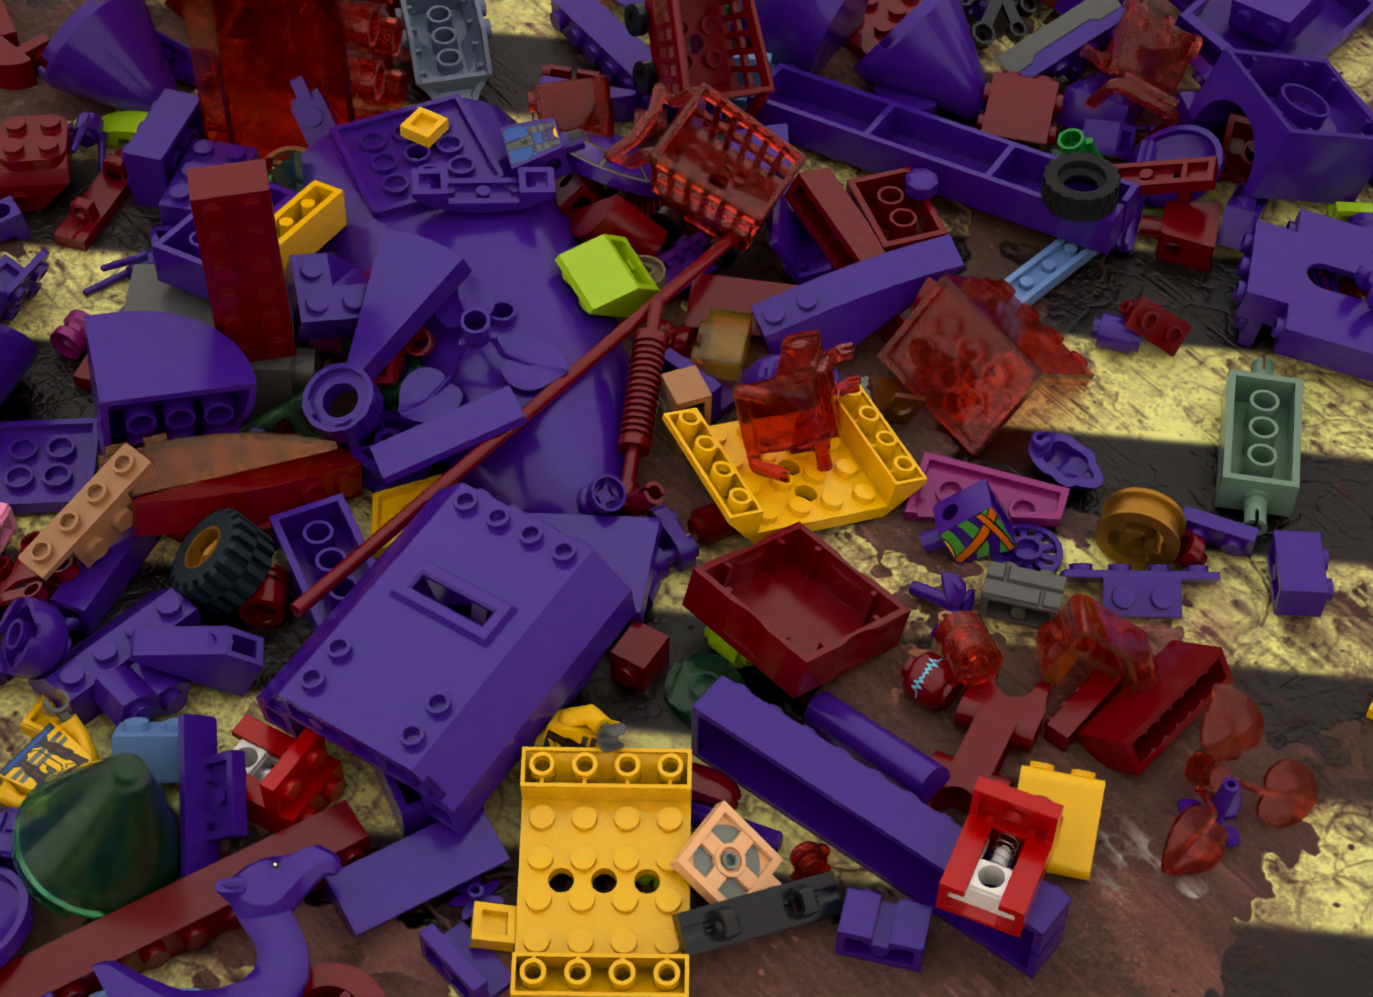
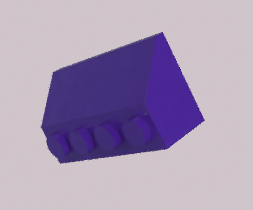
M174 587L153 590L72 648L67 657L61 660L51 672L41 677L30 678L28 683L40 696L44 695L51 699L56 708H61L62 702L57 698L55 691L58 688L65 690L70 697L67 710L71 715L76 713L85 726L103 713L91 699L95 678L110 668L121 665L130 666L134 663L129 661L134 628L202 626L198 608L174 589Z

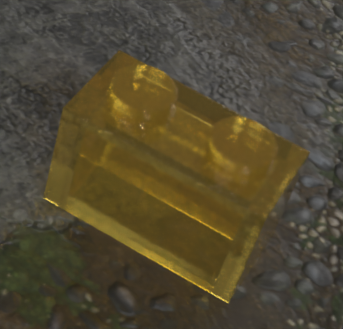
M710 307L707 321H700L697 341L701 342L700 346L693 347L691 362L707 375L715 377L722 387L739 389L751 342L753 314Z

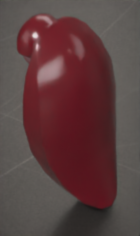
M692 762L691 800L710 804H717L725 800L736 810L739 805L738 800L742 796L739 786L724 772Z

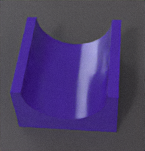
M1224 48L1187 111L1193 121L1225 124L1228 123L1231 111L1247 115L1254 137V159L1249 178L1243 189L1251 198L1335 203L1336 201L1355 202L1373 175V115L1327 59Z

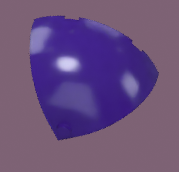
M740 0V12L744 11L742 0ZM754 0L766 53H772V64H774V67L779 63H783L817 75L862 23L869 0ZM746 17L742 18L744 28L748 29Z
M135 310L84 316L88 365L102 467L125 443L132 446L154 464L128 493L131 499L140 497L142 491L157 493L158 488L174 481L181 485L203 472L228 451L240 436L239 428L245 418H250L256 399L257 388L256 377L251 364L241 349L230 338L196 319L169 312Z

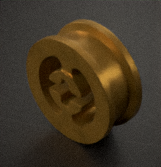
M1140 487L1120 489L1110 494L1103 504L1101 519L1095 530V540L1099 549L1109 559L1117 564H1130L1131 569L1146 571L1147 565H1170L1179 554L1180 539L1184 535L1186 528V517L1183 510L1174 500L1158 491Z

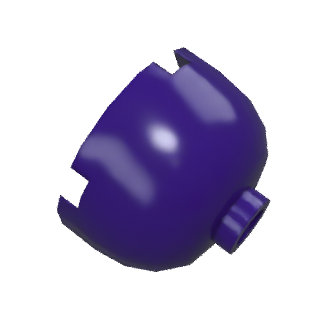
M25 596L26 599L18 597L7 608L0 622V633L4 634L2 647H0V672L22 678L41 677L51 672L61 660L67 657L71 648L68 626L65 617L54 605L30 596Z

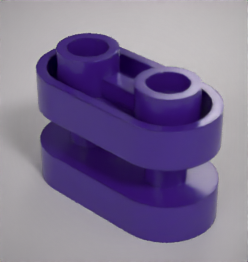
M665 505L650 509L647 517H661L663 524L654 567L660 574L661 579L669 576V564H672L678 572L694 567L696 565V557L699 556V548L695 539L691 535L687 536L681 528L677 513L673 509L669 510Z

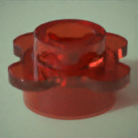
M806 841L798 844L791 851L789 860L794 868L791 874L792 881L831 871V866L827 862V856L831 851L827 844Z

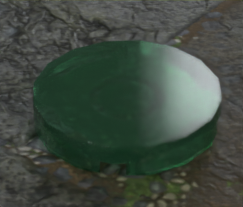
M693 654L691 659H687L684 662L681 659L676 662L667 673L665 697L669 708L679 718L692 724V706L722 675L735 683L745 685L743 676L741 677L737 671V666H734L730 661L718 654Z

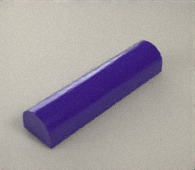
M829 692L817 694L805 710V724L811 727L819 737L833 746L842 747L852 758L868 768L878 770L888 781L902 790L914 793L924 804L951 778L946 767Z

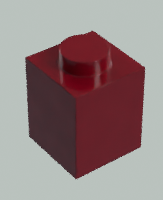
M635 620L610 652L611 677L624 686H632L645 693L669 661V636Z

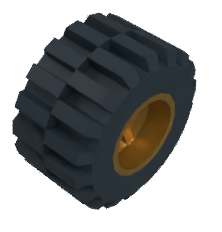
M233 508L219 509L198 523L182 542L171 566L170 581L173 582L172 586L211 615L222 616L224 613L229 614L238 606H242L264 581L273 561L274 541L269 534Z

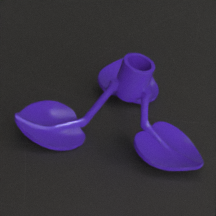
M469 274L434 313L438 322L448 329L460 327L461 339L458 342L459 347L450 374L445 378L440 370L432 367L418 368L409 373L400 387L398 414L407 421L422 424L460 407L463 401V393L457 386L451 383L456 378L467 347L480 349L489 342H492L498 354L506 359L502 365L503 378L511 387L522 392H536L546 388L555 379L567 375L569 366L564 356L554 346L532 335H522L513 338L509 345V352L504 350L498 340L497 333L491 331L490 316L495 308L494 295L484 282Z

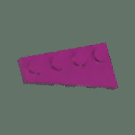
M924 452L920 468L928 479L925 485L909 496L904 511V520L935 521L933 507L936 503L986 478L1012 520V524L1033 523L1046 527H1060L1069 498L1070 488Z

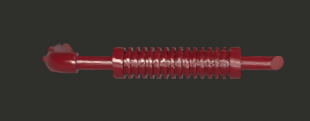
M660 295L655 296L649 303L645 328L635 332L617 441V450L625 455L620 481L625 486L627 497L619 511L626 516L646 515L649 511L648 509L661 504L665 499L661 497L665 495V490L659 482L652 480L640 488L636 483L639 458L648 456L650 453L667 345V335L660 331L664 299Z

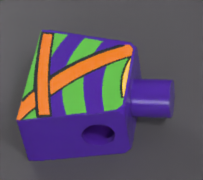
M986 478L936 503L933 507L936 526L919 533L922 546L927 554L946 547L956 563L961 564L1018 549L1012 520Z

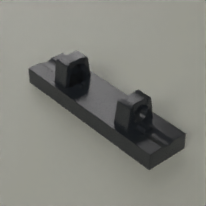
M832 870L672 914V919L681 953L689 954L690 957L840 914L843 907ZM789 894L794 895L798 910L796 915H794Z

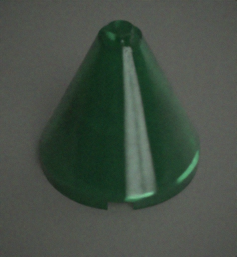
M120 753L64 768L44 778L23 800L14 822L11 837L13 863L20 880L27 890L49 910L66 918H69L71 913L97 920L177 881L181 872L180 814L146 762L135 754Z

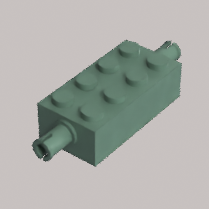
M1257 358L1251 363V372L1229 369L1221 399L1215 507L1243 510L1244 522L1242 524L1252 526V523H1254L1255 528L1259 529L1258 536L1263 535L1267 531V514L1291 517L1300 488L1303 379L1273 375L1274 363L1266 358L1265 369H1262L1263 358Z

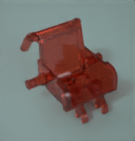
M1126 0L1123 5L1126 9L1106 50L1101 52L1089 44H1085L1082 47L1085 51H1080V56L1095 63V66L1100 68V72L1116 77L1104 83L1085 100L1084 105L1096 109L1116 92L1165 119L1148 133V136L1161 129L1179 124L1180 114L1176 108L1180 100L1176 98L1177 93L1175 91L1192 57L1197 58L1203 40L1202 37L1195 33H1187L1175 26V18L1167 14L1162 19L1148 11V3L1144 0H1139L1138 2L1136 0Z
M820 329L797 332L783 339L774 378L750 384H737L733 387L732 394L750 470L758 476L785 483L790 482L788 467L764 462L762 459L763 454L789 450L790 454L813 451L815 452L817 469L819 471H828L833 468L829 449L831 448V438L840 437L843 420L840 408L841 399L846 394L860 391L861 378L859 375H852L835 383L833 374L835 364L853 358V352L855 351L854 343H842L830 350L824 351Z

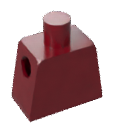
M1169 200L1165 203L1162 218L1142 215L1138 235L1158 238L1155 254L1158 258L1209 272L1215 248L1221 204Z

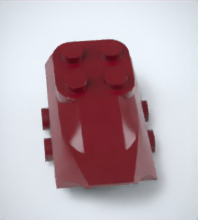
M56 114L13 116L1 124L0 200L11 195L21 212L42 211L70 183L72 162L70 147L73 142L74 128L72 124L67 123L64 117Z

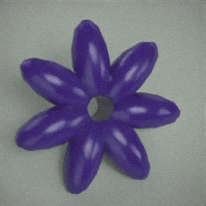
M479 876L471 880L470 885L465 883L455 888L461 895L450 899L448 905L452 908L464 907L461 918L463 921H468L472 917L474 901L504 904L502 897L492 894L499 887V881L493 880L483 885L482 878Z

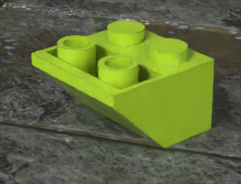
M602 234L559 254L554 259L562 271L563 279L573 288L578 296L580 306L591 315L628 318L660 291L626 237Z

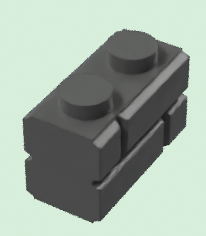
M990 561L981 594L978 616L1055 632L1067 577L1059 576L1051 570L1036 571L1022 568L1009 561L1001 563Z

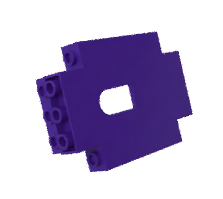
M1300 209L1295 221H1288L1286 228L1257 220L1252 232H1245L1239 252L1244 253V255L1241 256L1238 263L1236 276L1241 277V279L1237 281L1232 300L1237 301L1235 314L1237 317L1234 325L1235 328L1239 329L1237 344L1251 347L1262 324L1272 326L1270 336L1275 338L1273 353L1373 382V311L1368 308L1366 301L1320 288L1312 283L1307 275L1308 270L1320 268L1355 278L1357 269L1361 265H1368L1372 270L1370 278H1373V230L1304 209Z

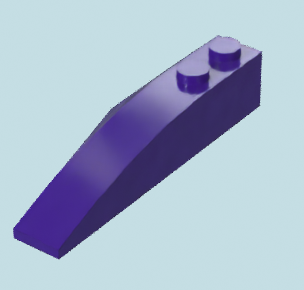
M949 234L848 265L751 305V310L769 355L793 352L795 361L803 373L815 365H822L848 354L867 336L875 334L898 313L902 314L910 308L928 276L942 284L964 268V263Z

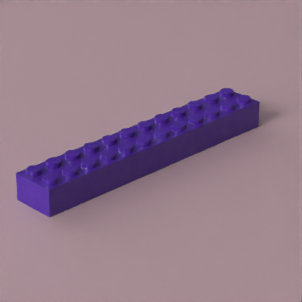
M779 63L771 71L775 92L770 93L767 103L758 113L757 125L768 126L787 123L789 143L873 173H881L908 166L911 169L927 168L937 174L938 191L936 195L939 197L950 199L1106 255L1119 240L1120 234L1124 233L1136 216L1140 184L1121 178L1118 203L1115 210L1110 212L1107 217L1099 218L1097 221L1092 222L1068 221L1065 218L1053 215V212L1048 211L1045 208V203H1042L1041 200L1044 168L1046 165H1049V161L1053 158H1058V156L783 63ZM754 96L747 97V106ZM1085 183L1064 185L1076 191H1092L1097 189Z

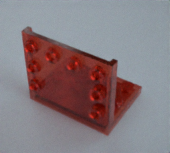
M943 274L877 354V357L914 395L925 396L927 403L924 406L972 455H979L1039 385L1086 386L1095 375L1087 368L1089 365L1088 361L1078 352L1070 351L1062 343L1064 341L1063 336L1054 328L1046 327L1038 319L1040 314L1035 308L1025 302L1022 304L1014 296L1016 290L1005 280H992L987 277L984 279L975 278L971 275L965 277Z

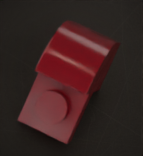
M43 33L18 47H15L3 36H0L1 89L23 90L38 85L36 75L39 74L38 67L42 66L46 70L48 61L42 57L45 48L51 40Z

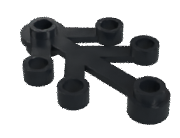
M965 0L966 3L962 1L961 3L963 9L966 10L971 3L985 0ZM989 0L980 22L975 23L970 29L976 50L987 49L995 40L996 33L992 26L1001 7L1009 24L1006 28L1007 37L1012 41H1020L1027 33V26L1021 21L1020 16L1024 18L1031 17L1038 8L1037 1L1020 0L1015 7L1013 0ZM1024 4H1027L1030 10L1025 8ZM1013 27L1017 28L1020 33H1016Z

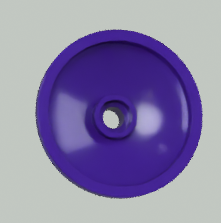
M1175 125L1161 129L1144 139L1147 141L1151 139L1156 142L1158 151L1155 161L1216 156L1219 165L1216 181L1222 173L1225 160L1224 151L1219 139L1208 129L1196 125ZM1138 145L1132 151L1131 160H1127L1126 163L1134 162ZM1207 191L1192 192V200H1189V202L1201 197ZM1176 193L1146 195L1144 205L1153 208H1165L1167 201H1178Z

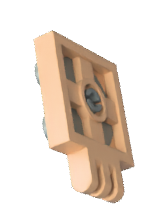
M725 800L714 806L670 863L709 904L782 884L773 873L783 861V858Z

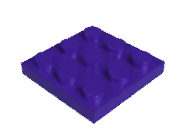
M95 417L0 421V502L9 504L12 507L13 514L60 512L98 472L100 447Z

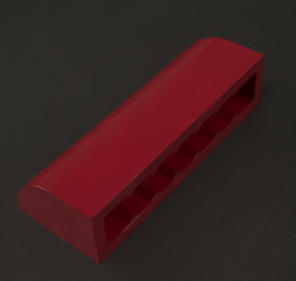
M702 273L691 283L685 326L695 329L761 337L753 318L751 305L798 285Z
M1172 640L1076 733L1084 748L1106 767L1118 772L1138 776L1234 680L1222 647Z

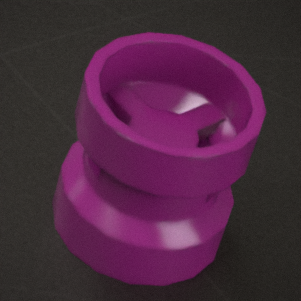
M79 309L70 311L64 318V325L58 326L50 335L49 339L54 349L66 358L78 359L86 350L84 316L89 314Z

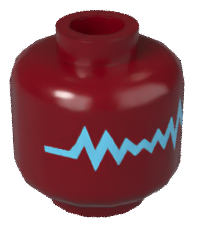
M931 651L922 653L918 657L911 656L901 670V676L904 678L902 685L904 694L930 711H936L941 707L944 709L949 708L957 699L963 684L959 680V669Z

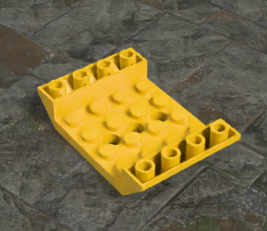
M857 379L826 384L819 406L711 426L707 424L697 407L663 413L662 420L728 524L754 544L763 537L799 521L813 532L884 517L925 485L928 479ZM768 441L774 442L772 447L767 445Z
M522 746L520 778L522 808L515 952H512L510 997H689V954L681 953L672 914L690 910V884L670 863L691 837L692 749L621 748L606 753L596 747ZM557 874H567L573 879L574 883L568 891L556 892L549 886L551 879ZM607 874L612 876L617 884L612 891L600 893L592 886L594 879L599 875ZM651 875L659 881L660 885L656 891L646 894L640 892L635 887V883L641 876Z

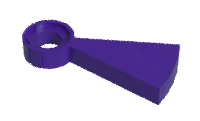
M382 229L347 363H335L324 367L311 378V381L308 382L304 389L302 397L303 412L307 420L321 436L339 444L349 443L362 439L377 426L384 406L382 393L374 383L375 378L472 272L463 257L426 237L400 230ZM347 392L358 393L356 407L351 413L343 417L331 416L330 409L332 403L338 396Z

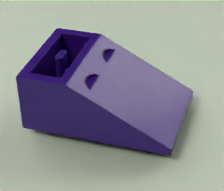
M1098 70L1097 73H1092L1067 86L1062 114L1058 115L1056 124L1080 129L1081 131L1084 128L1085 119L1117 121L1133 126L1148 105L1154 92L1145 90L1146 85L1140 82L1128 80L1127 83L1115 80L1116 76L1114 74Z

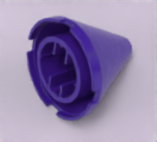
M87 0L62 24L45 48L42 57L48 61L46 70L42 66L38 67L39 76L50 87L121 111L150 112L153 102L158 100L165 88L179 91L145 0H102L99 3L96 0Z
M922 0L852 69L865 81L938 102L937 109L967 121L971 117H974L977 121L979 113H985L987 102H983L986 79L961 0Z

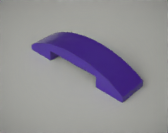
M518 167L517 177L447 178V168L411 169L413 200L444 210L466 213L505 212L534 206L556 196L553 167Z

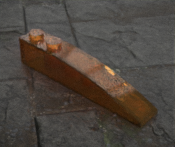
M260 431L213 432L167 439L166 433L143 437L144 445L133 447L152 461L154 466L133 487L128 495L130 497L332 451L338 449L334 439L293 433ZM127 441L104 446L105 454L97 457L100 469Z

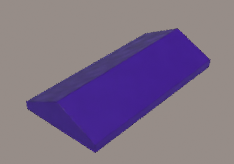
M510 385L376 443L369 448L387 485L527 423V420Z

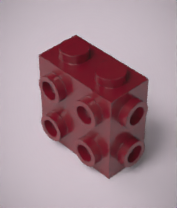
M1005 70L1003 73L994 72L992 83L986 82L983 102H987L985 113H979L976 129L1047 153L1049 144L1055 145L1058 125L1053 124L1055 115L1062 114L1065 94H1060L1059 82L1054 81L1053 78L1038 75L1035 78L1022 76L1019 72Z

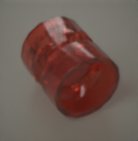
M968 610L956 611L946 616L939 623L935 631V640L956 680L961 684L969 686L980 685L991 680L998 673L1003 660L1001 651L990 635L983 619L977 613Z

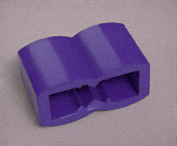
M134 662L130 666H116L99 674L95 678L91 699L118 726L120 722H124V720L132 717H145L150 720L153 716L162 717L179 712L187 703L191 683L185 678Z

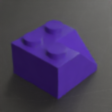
M329 253L290 255L285 271V280L295 340L354 336L368 281L358 266Z

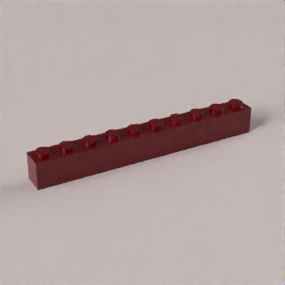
M343 800L6 963L0 968V997H42L49 990L56 997H88L97 991L104 990L91 965L102 961H115L139 973L160 968L169 959L187 950L198 949L210 939L228 930L242 927L229 902L222 898L215 890L214 885L218 880L233 877L245 866L262 858L291 854L312 845H321L331 850L341 859L343 868L371 854L369 837L347 801ZM325 877L311 891L321 888L325 884Z

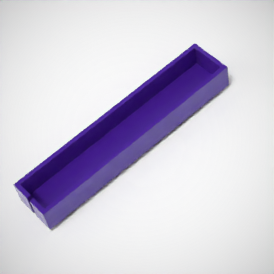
M724 675L692 706L691 749L693 756L710 767L724 772L737 785L907 897L916 899L922 904L933 906L932 913L1031 979L1035 977L1061 944L1066 924L1065 920L1068 916L1072 898L1065 894L1055 883L1042 881L1020 938L937 908L935 906L939 882L963 829L950 816L945 813H938L921 802L914 793L902 790L888 781L878 770L866 767L852 758L842 747L833 746L819 737L811 727L797 723L786 716L778 706L766 703L752 694L745 685L735 683ZM988 850L984 860H991L990 854L994 852ZM1014 859L1013 862L1010 864L1011 870L1014 869L1017 862ZM983 884L984 886L989 888H996L994 885L991 884Z

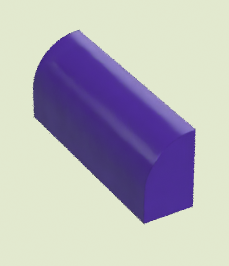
M481 807L461 833L438 821L341 868L340 872L335 876L325 877V892L346 930L352 937L356 938L509 862L510 857Z

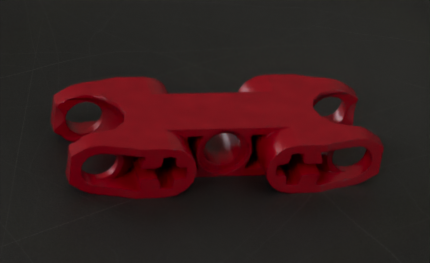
M989 661L969 683L958 705L954 724L967 728L968 731L955 757L938 750L931 757L949 770L951 778L930 798L926 805L935 811L946 807L959 808L969 815L973 788L979 776L990 780H1000L1013 787L1014 780L999 775V772L1012 746L1028 753L1033 751L1042 731L1043 718L1052 684L1041 681L1037 683L1028 695L1022 697L1008 696L1000 691L996 685L1000 665Z

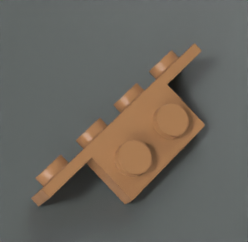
M123 444L18 556V559L45 582L71 554L89 569L107 553L108 548L115 540L133 525L132 499L128 493L154 466L152 461L129 444Z

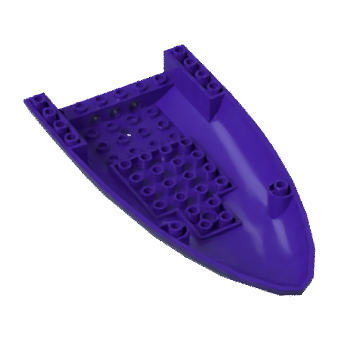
M456 93L329 127L330 133L308 147L293 162L279 186L299 193L313 180H317L344 190L347 225L316 253H329L358 266L361 272L367 271L373 266L375 252L383 228L405 231L426 237L449 248L464 258L472 270L470 275L484 282L492 291L495 299V308L490 316L491 331L497 333L500 344L507 352H509V345L513 338L522 335H532L554 346L564 356L570 367L618 326L616 317L591 315L583 310L575 291L565 282L561 275L562 271L554 259L559 254L581 245L583 242L572 235V220L559 209L555 197L527 208L496 213L456 212L432 207L413 200L411 169L447 168V178L514 177L500 127L518 123L499 107L480 100L461 98L460 94ZM419 107L448 118L449 129L430 148L401 137L400 125ZM435 314L422 326L434 335L436 346L433 352L426 357H416L407 352L402 371L395 386H378L382 393L383 401L390 409L398 410L401 384L413 370L432 367L440 370L445 378L448 377L459 347L458 342L461 339L460 327L456 329L444 327L438 322ZM428 340L414 344V348L417 349L426 345ZM489 342L480 349L467 347L464 351L456 378L451 383L457 386L463 393L461 406L509 385L502 375V365L506 359L498 354L492 342ZM623 342L461 479V481L475 489L482 488L488 491L496 500L508 506L511 504L516 505L524 512L581 514L577 507L576 497L583 486L604 474L613 475L621 480L625 455L617 450V441L629 373V365ZM511 387L521 408L542 391L522 392ZM477 445L445 458L440 462L450 469ZM619 510L610 514L612 516H625Z

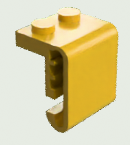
M1030 761L1029 766L1021 765L1017 784L1018 790L1033 795H1042L1055 803L1064 805L1062 812L1064 819L1059 841L1046 873L1089 881L1106 781L1095 779L1096 773L1080 769H1071V774L1054 771L1055 765L1043 762Z

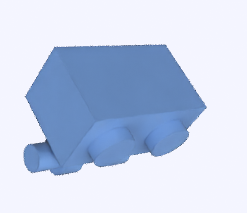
M132 717L124 720V722H120L111 736L114 783H179L178 717L169 718L165 722H149V719L145 717Z

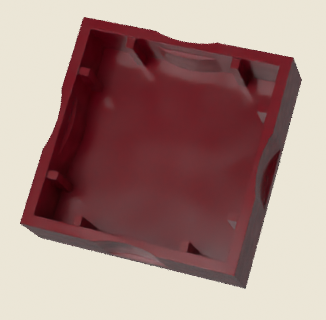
M800 521L763 537L759 542L748 548L731 551L693 568L682 603L686 609L793 699L898 646L911 612L907 606L873 579L852 567L834 548Z

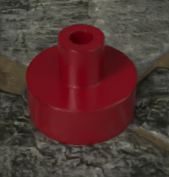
M1185 529L1184 535L1180 539L1179 554L1172 563L1181 570H1185V566L1204 565L1208 558L1204 553L1205 540L1194 531Z

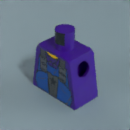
M552 117L500 127L514 177L518 175V167H553L554 180L569 174L571 171L566 154L586 149L580 128L560 134L556 120Z

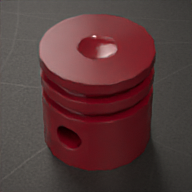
M271 564L266 574L267 576L257 591L242 606L238 607L239 617L251 626L270 628L284 621L290 576L283 567L277 564Z

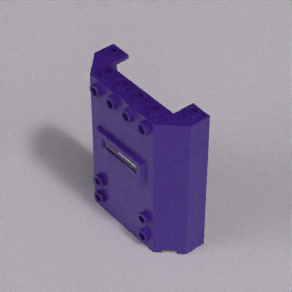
M462 482L440 489L432 496L258 695L256 700L265 720L295 738L305 728L319 734L419 792L425 811L429 816L461 833L522 757V746L530 747L635 615L636 610L632 590L583 539H573L559 532L553 524L547 521L540 522L528 516L518 506L512 504L508 506L496 500L488 491L482 488L475 489ZM425 577L492 614L481 625L415 590L414 587Z

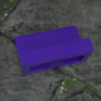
M463 921L445 934L433 923L419 932L422 956L460 997H498L511 987V971L491 950L469 947L471 929Z

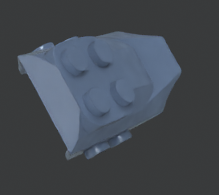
M397 0L399 8L395 9L397 28L403 27L404 29L399 30L402 50L408 49L416 85L423 89L432 100L459 93L461 98L478 100L486 81L493 74L488 38H492L491 24L489 18H483L487 16L485 0Z

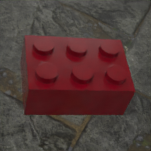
M910 166L846 181V192L867 220L885 253L948 235L947 229L930 200H915L906 195L904 182L905 175L912 170Z

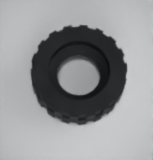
M1085 152L1063 154L1056 159L1053 158L1049 161V165H1046L1044 168L1041 200L1042 203H1045V208L1048 211H1052L1053 215L1065 218L1068 221H1097L1099 218L1107 217L1110 212L1115 210L1118 203L1121 175H1119L1117 167L1112 165V162L1103 159L1101 156ZM1085 183L1097 189L1092 191H1076L1064 185Z

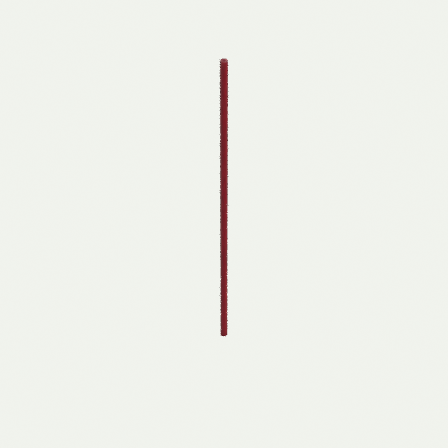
M756 208L571 365L567 375L555 379L521 409L527 423L646 322L649 303L655 296H662L664 299L663 306L765 220V212L761 208ZM527 423L478 444L290 604L292 613L297 617H302L400 533L438 490L456 485Z

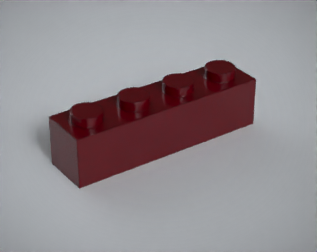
M1103 663L1098 669L1094 668L1088 675L1087 681L1083 685L1079 684L1076 687L1073 696L1069 700L1065 699L1062 702L1057 714L1048 717L1044 724V728H1046L1044 739L1065 752L1078 738L1076 733L1122 689L1125 675L1106 663Z

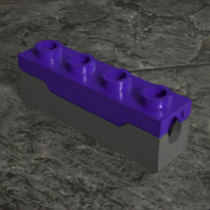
M1085 0L997 56L1002 72L1005 70L1016 71L1022 76L1035 78L1038 75L1051 78L1054 76L1057 78L1069 72L1072 65L1081 59L1087 60L1096 55L1100 47L1109 41L1116 42L1124 37L1128 29L1131 28L1129 16L1118 0Z

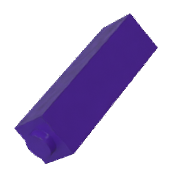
M132 525L108 548L107 553L89 569L78 561L77 564L80 567V572L72 580L61 583L50 598L52 605L64 617L76 618L82 622L75 630L92 635L163 535L137 537L134 534Z

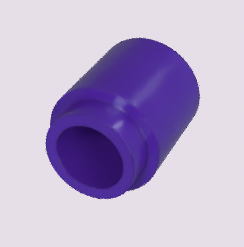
M1107 312L1103 313L1102 318L1095 317L1090 338L1097 339L1095 346L1128 354L1129 351L1138 353L1142 339L1141 336L1123 326L1126 319L1120 315Z

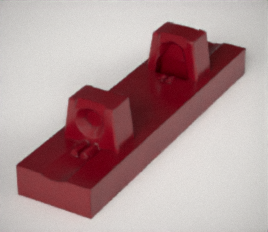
M117 149L114 155L108 153L102 161V171L81 198L76 196L70 203V213L54 233L57 245L87 252L130 194L131 188L128 187V173L126 164L122 160V149Z
M1216 156L1112 164L1119 170L1121 178L1140 184L1139 195L1176 193L1178 201L1192 200L1191 194L1194 191L1215 190L1219 167Z

